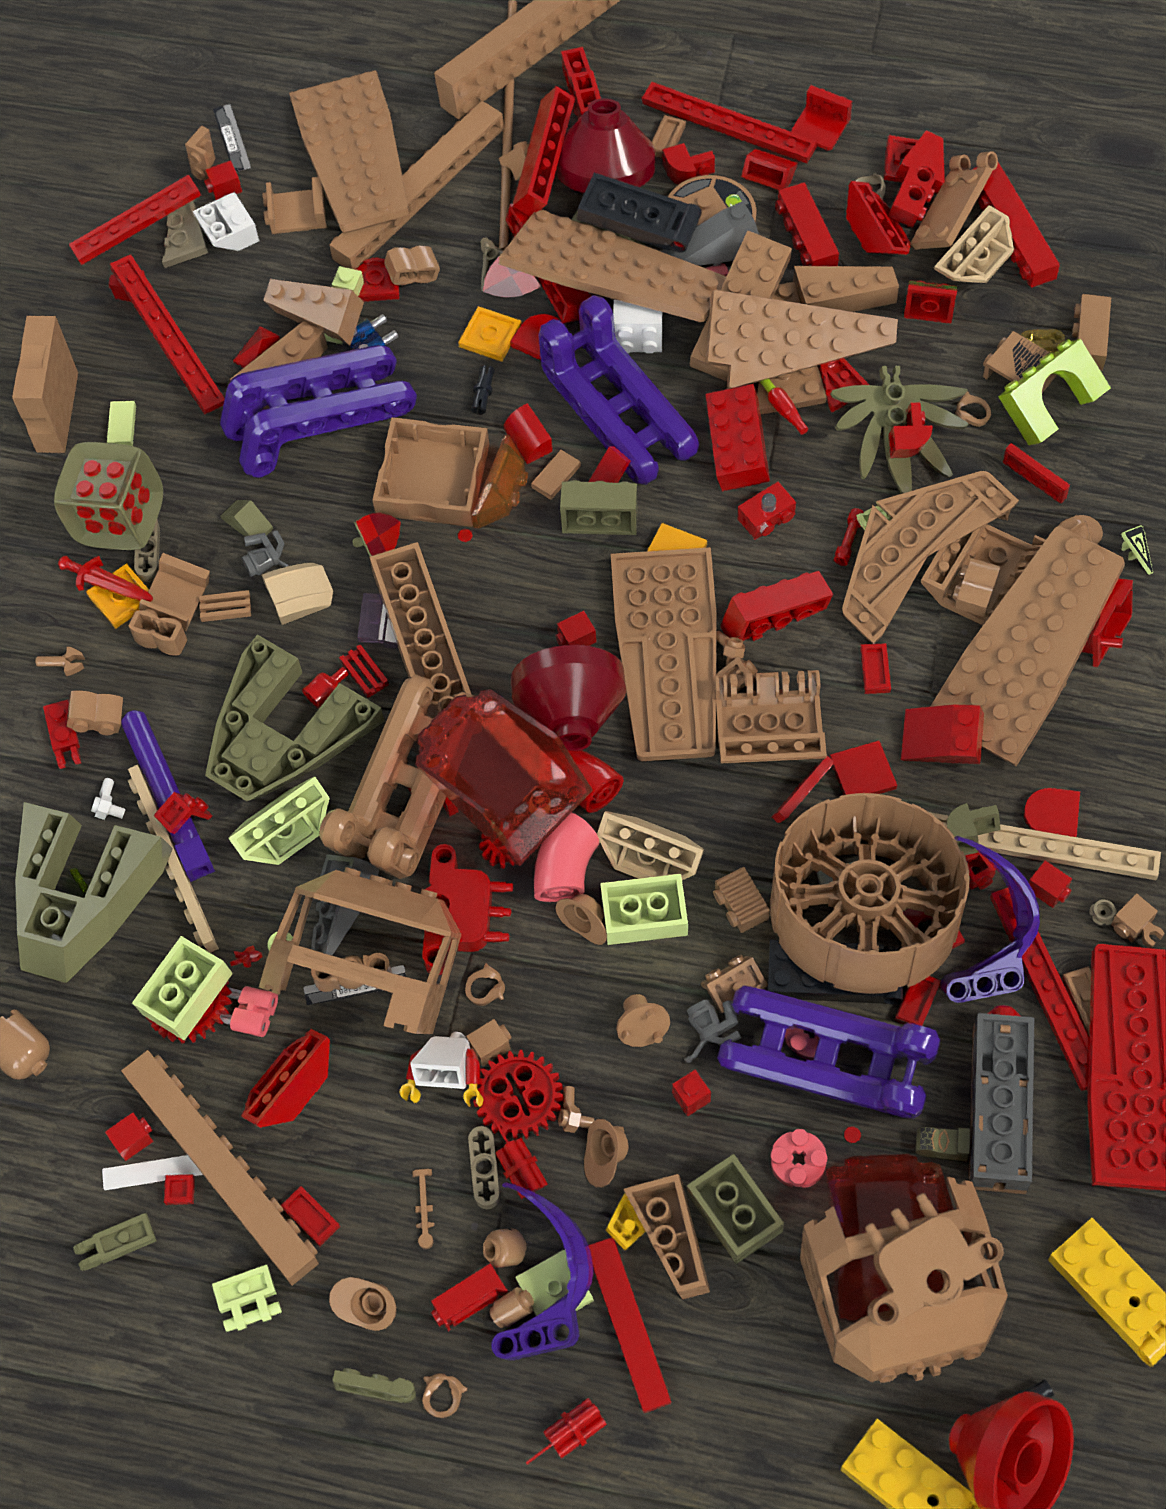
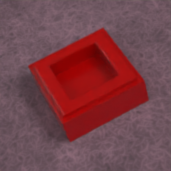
M193 1174L165 1175L164 1204H194L195 1176Z

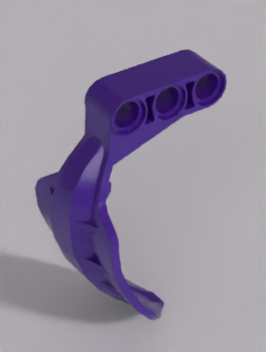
M956 836L954 837L955 840L972 846L1000 873L1010 892L1017 925L1013 931L1014 941L964 971L950 973L942 978L940 983L941 991L951 1001L961 1003L1015 992L1023 986L1022 955L1030 947L1038 933L1040 918L1035 893L1026 878L1013 864L995 851L977 842ZM1013 971V979L1008 983H1004L1005 974ZM981 977H987V984L983 988H977L978 980ZM955 982H960V990L957 993L951 994V985Z
M503 1183V1187L516 1190L529 1199L552 1222L562 1239L571 1273V1279L567 1284L569 1292L517 1329L501 1332L493 1338L492 1350L497 1357L505 1360H517L568 1348L578 1341L579 1329L576 1308L586 1296L592 1283L593 1264L587 1240L577 1224L562 1209L532 1191L510 1183ZM566 1325L569 1328V1336L566 1340L560 1341L558 1330ZM539 1332L541 1342L537 1347L533 1348L530 1344V1337L533 1333ZM510 1338L513 1341V1349L510 1353L505 1354L502 1345L506 1339Z

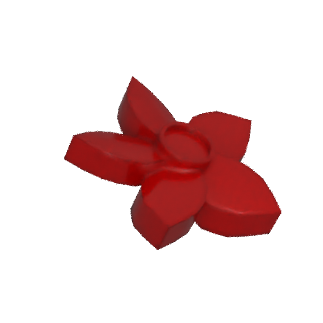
M253 945L246 948L243 952L234 951L237 959L232 960L230 964L234 966L243 963L244 967L250 968L251 962H256L263 956L261 952L255 951Z

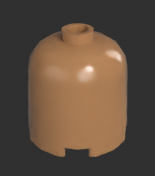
M12 1010L10 1013L12 1016L8 1019H5L3 1016L0 1017V1070L13 1079L22 1080L33 1074L37 1076L46 1068L47 1063L45 1061L48 1058L50 1047L46 1037L18 1010Z

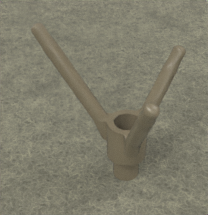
M483 238L480 241L483 252L481 290H483L484 280L487 275L488 261L503 253L488 238Z

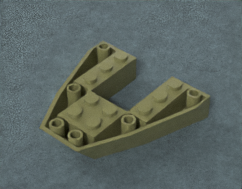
M257 634L241 655L216 722L205 776L245 801L267 795L319 768L385 722L382 709L339 683L294 741L290 740L263 722L303 673L299 659Z
M24 802L15 879L21 971L67 983L113 937L164 872L173 848L160 836L114 825L85 897L82 898L55 891L82 825L69 813Z

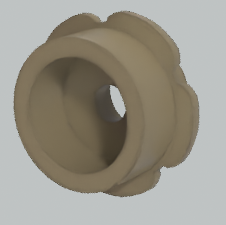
M1099 900L1090 907V915L1096 924L1110 925L1113 923L1117 911L1112 902L1109 900Z

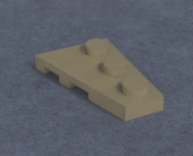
M194 200L168 215V233L164 242L166 249L165 256L162 259V264L165 268L208 253L202 227L193 214V211L196 210Z

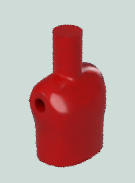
M343 667L332 676L326 673H319L302 689V693L319 709L337 687L338 683L349 674Z

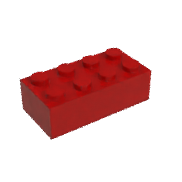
M754 384L706 394L716 476L721 490L726 491L770 482L760 406Z

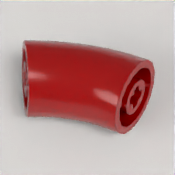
M542 742L538 789L563 795L579 804L587 812L592 813L604 808L622 788L623 776L601 759L583 750L562 751L555 746V742Z

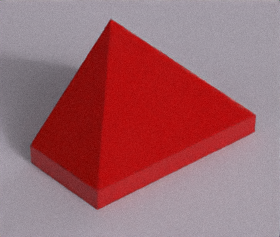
M260 326L235 357L234 363L245 368L278 342L280 336Z

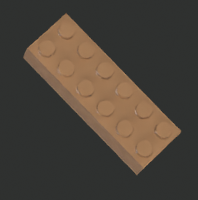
M747 231L720 291L773 299L790 261L792 248ZM708 317L691 354L690 367L727 381L728 367L705 364L709 326Z

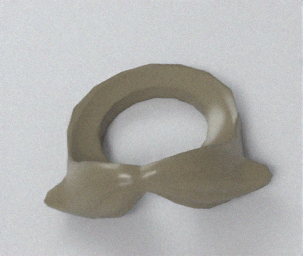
M873 173L872 176H863L855 180L867 182L870 185L880 183L881 188L877 190L876 194L883 200L886 186L881 175Z

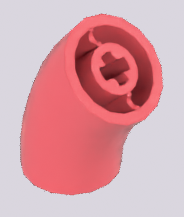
M562 811L557 816L540 846L534 873V896L539 901L558 902L561 899H571L578 894L585 893L584 880L586 868L593 852L599 845V838L584 819L570 811Z

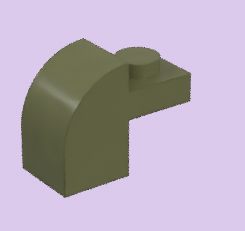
M966 803L950 813L947 819V828L954 837L960 836L979 843L978 835L1001 830L999 811L996 805L970 811ZM962 841L957 843L964 855L978 852L967 843Z

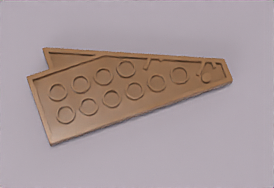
M713 290L711 292L705 364L728 367L727 389L741 387L891 346L896 343L898 319Z

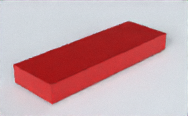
M1012 443L1008 445L1003 458L1005 465L1057 502L1062 503L1067 498L1070 484Z
M828 756L821 759L772 815V818L777 823L787 819L831 768L834 761Z

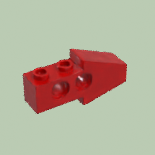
M583 47L561 51L563 74L570 95L575 97L573 110L578 119L588 110V105L592 101L601 99L593 70L590 69Z
M926 130L903 159L896 172L898 177L903 178V182L887 215L888 217L912 228L917 220L921 221L927 210V208L923 207L925 201L930 202L933 194H938L945 181L942 137Z

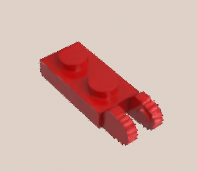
M68 700L43 706L52 749L60 769L66 768V761L63 756V752L71 750V757L75 765L81 763L77 731L67 727Z

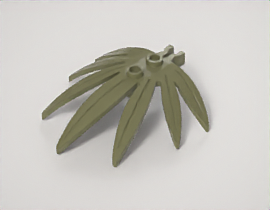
M882 366L879 370L880 378L883 380L881 386L855 385L832 390L830 393L831 397L845 403L864 401L846 412L836 424L835 429L841 431L852 428L872 412L873 417L866 429L860 449V477L864 480L872 467L880 441L881 427H883L884 449L888 467L898 490L903 494L912 491L910 457L890 458L888 434L893 426H906V409L910 403L914 402L921 403V411L925 412V420L946 428L965 429L969 425L968 422L943 408L924 401H948L964 396L968 390L943 385L902 386L898 377L900 366H895L892 370L893 376L891 380L890 375L887 373V366ZM930 436L919 454L935 471L946 478H950L953 473Z

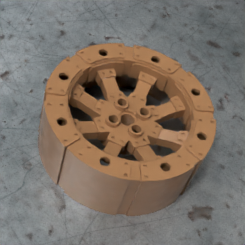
M859 793L843 795L834 800H825L809 808L785 832L783 842L780 841L775 860L770 898L771 923L774 933H778L779 943L786 954L798 967L821 982H824V980L834 984L835 988L850 992L872 994L897 991L898 987L904 985L910 987L926 979L945 962L951 953L953 942L955 943L969 891L967 861L963 851H960L957 845L958 841L954 839V835L931 813L913 803L911 805L901 801L902 799L881 794ZM860 841H866L868 844H860ZM840 855H858V861L851 864H845L836 858ZM875 855L896 861V863L888 866L876 861ZM813 870L817 872L822 871L833 879L829 884L811 886L809 884H802V881ZM910 876H916L927 890L924 892L910 889L907 886L901 885V882ZM828 904L829 907H834V910L821 923L818 922L813 927L802 917V909H807L810 905ZM906 908L923 911L925 915L933 917L932 924L925 933L917 927L915 928L903 915V911ZM856 923L857 932H859L857 950L846 948V945L833 941V937L844 927L847 928ZM879 924L887 930L890 929L902 942L901 946L903 948H900L899 951L879 952L877 945Z

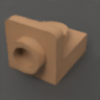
M737 657L716 675H726L727 692H730V674H736L738 680L737 692H739L746 686L745 677L747 673H752L753 683L756 684V673L758 670L750 660L744 661Z

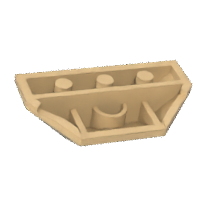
M989 205L935 265L934 270L953 281L987 283L1014 250L1009 216Z
M607 811L604 812L597 832L599 843H601L614 869L638 879L681 874V878L684 880L696 874L704 852L702 847L684 835L637 817Z

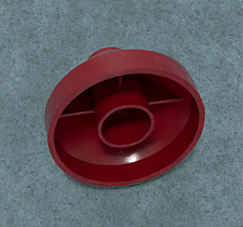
M597 99L592 101L588 105V110L565 134L555 174L564 185L578 192L585 193L594 172L637 187L645 185L654 175L655 148L653 143L628 115L621 110L620 104L615 100Z
M564 645L543 649L527 656L513 669L511 674L512 700L515 707L550 739L555 741V746L562 751H580L591 745L592 737L596 735L623 701L626 694L624 666L616 656L596 647Z

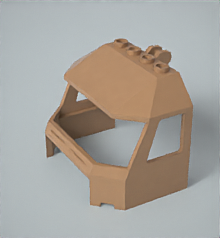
M345 867L344 872L334 870L297 886L270 948L259 988L265 990L272 989V993L280 995L281 990L286 991L293 964H297L392 992V998L383 1026L393 1028L394 1024L398 1023L405 1025L403 1030L406 1032L433 1034L462 935L445 902L436 899L437 893L424 889L421 890L420 894L411 892L412 886L396 882L394 887L392 880L372 874L370 879L360 877L361 871ZM305 895L292 941L286 940L300 900ZM315 898L444 935L427 982L400 976L299 946L312 899ZM452 940L441 981L439 984H436L450 942Z
M947 1177L946 1181L957 1210L938 1215L951 1219L959 1231H963L967 1244L981 1237H991L987 1219L973 1183L964 1180L957 1184L955 1178ZM834 1206L825 1211L826 1218L819 1223L817 1220H812L804 1225L800 1261L835 1363L870 1382L880 1380L882 1383L889 1382L895 1379L897 1375L907 1372L909 1375H913L915 1381H919L923 1378L922 1371L925 1370V1367L929 1368L933 1377L938 1376L941 1373L940 1367L953 1363V1360L963 1357L965 1360H971L979 1357L982 1354L981 1352H984L1002 1316L1008 1296L999 1263L990 1267L996 1288L992 1287L985 1270L979 1274L983 1286L962 1291L959 1298L951 1305L945 1307L923 1305L921 1309L891 1326L876 1325L869 1319V1316H866L840 1332L826 1276L851 1260L875 1254L876 1249L868 1237V1233L844 1238ZM927 1218L918 1219L908 1223L912 1227ZM896 1225L879 1230L885 1242L901 1234ZM984 1243L981 1246L980 1252L982 1257H984L985 1253L987 1259L992 1255V1247L988 1243ZM823 1301H824V1304H825V1308H826V1312H827V1315H828V1319H827V1316H826V1313H825V1310H824V1307H823V1303H822ZM890 1310L877 1313L880 1320L888 1319Z

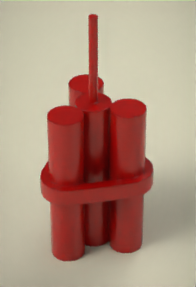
M494 1118L493 1120L506 1142L504 1148L495 1152L506 1171L504 1173L506 1179L509 1178L513 1185L532 1192L547 1186L548 1183L536 1164L538 1161L536 1156L532 1157L523 1139L519 1138L516 1141L512 1140L509 1142L496 1118ZM517 1191V1193H518V1195L520 1196L521 1200L524 1199V1198H526L525 1196H523L521 1193H519V1192Z
M587 1398L569 1413H562L560 1415L561 1419L543 1431L550 1444L526 1461V1464H529L551 1446L554 1447L562 1459L579 1445L583 1447L587 1444L586 1440L607 1425L595 1404H592Z

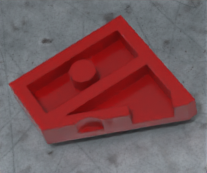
M844 358L820 365L819 371L829 409L832 413L847 404L831 397L830 393L832 390L847 386L869 385Z

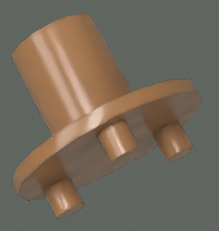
M635 994L628 997L623 1004L625 1012L619 1018L616 1026L619 1039L624 1044L632 1047H643L662 1042V1037L670 1026L668 1012L663 1006L648 1003L643 995Z

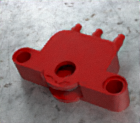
M448 844L436 846L431 857L430 886L424 890L437 893L436 899L443 900L449 907L448 910L462 934L457 951L474 952L484 948L487 942H508V933L489 931L491 917L511 916L510 908L491 906L492 892H512L513 884L490 881L487 874L479 870L458 869L456 853L453 847ZM443 857L451 858L447 863L439 862ZM425 930L422 956L425 968L430 973L434 963L429 962V960L437 956L444 935ZM451 940V942H450V945H449V948H448L447 954H446V956H445V959H444V962H443V965H442V968H441V970H440L439 975H442V974H443L444 967H445V964H446V960H447V957H448V953H449V950H450V946H451L452 940Z

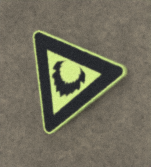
M1141 525L1121 533L1125 540L1122 543V551L1129 548L1132 550L1129 552L1128 560L1137 558L1149 575L1152 574L1153 569L1143 526Z

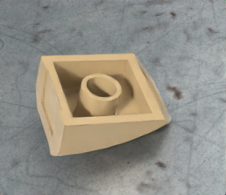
M304 563L262 574L264 584L275 605L281 625L331 605L333 589L322 565Z

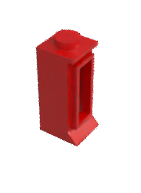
M490 1263L433 1299L431 1302L435 1309L431 1311V1314L439 1327L444 1324L447 1330L450 1331V1325L453 1324L455 1327L496 1301L498 1295L504 1296L508 1291Z

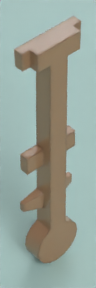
M421 1169L412 1171L413 1177H419L421 1206L416 1207V1213L421 1212L422 1223L417 1224L416 1228H422V1235L418 1240L420 1247L429 1249L434 1241L428 1233V1228L433 1227L434 1223L428 1222L427 1212L433 1211V1205H427L425 1176H432V1169Z

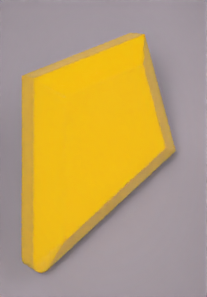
M626 1194L621 1198L605 1229L624 1250L628 1249L645 1233V1229Z

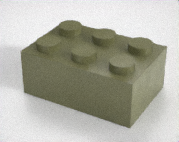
M577 480L562 481L560 502L562 533L636 535L638 513L637 483L625 481L620 483H606L604 481L580 482Z
M734 1154L687 1185L688 1197L736 1264L783 1232V1221Z

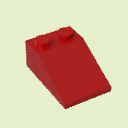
M952 704L906 709L901 760L980 764L984 712L981 706Z

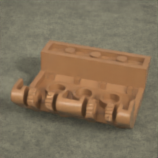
M986 524L940 549L922 577L921 583L941 606L984 625L1046 540L1035 535L1031 545ZM971 558L1001 567L985 617L955 609L956 600L952 599L956 585L961 586L963 582L962 579H959L963 565H969Z
M819 670L807 671L808 688H805L804 671H798V690L789 691L790 679L788 672H782L781 674L782 689L780 690L778 672L756 673V691H753L752 673H747L745 677L746 693H737L738 680L736 674H730V692H727L726 675H715L718 744L721 763L827 758L825 732L822 731Z

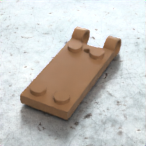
M994 152L980 153L977 157L978 168L975 170H970L971 163L967 155H957L951 158V171L910 243L915 250L952 246L989 176L998 165V158Z

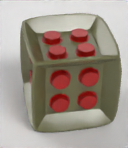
M83 442L75 444L67 456L55 489L54 506L66 530L78 543L96 548L137 550L144 548L151 537L162 505L163 485L153 463L142 449L125 444Z

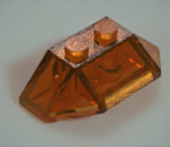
M508 435L503 437L494 463L473 510L472 520L474 528L479 529L510 515L513 506L516 507L518 505L521 486L524 487L526 485L528 472H525L524 460Z

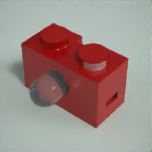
M776 482L738 506V520L756 540L762 535H769L774 530V525L789 522L795 515L796 501L779 482Z

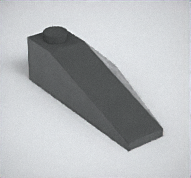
M742 201L720 211L697 226L685 252L680 253L672 249L670 251L662 249L660 252L697 266L707 264L718 266L721 265V262L734 261L747 231L758 235L759 233L753 216Z
M326 855L320 876L334 870L344 872L345 867L361 871L360 877L370 879L371 874L378 876L380 869L356 857ZM321 900V902L316 903L315 911L319 912V923L313 928L311 950L333 955L360 911Z

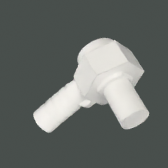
M110 778L104 779L100 790L101 798L95 797L91 812L95 813V817L105 820L108 814L122 819L125 809L111 803L112 797L110 793L114 781Z

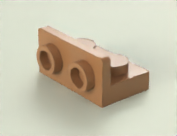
M201 126L185 145L192 174L197 179L206 180L208 178L205 169L213 165L215 155L209 129Z
M738 955L728 961V967L721 971L717 968L705 975L706 980L700 983L703 988L707 989L720 1013H724L722 1003L729 1000L733 1001L735 991L741 986H750L758 989L768 986L753 957Z

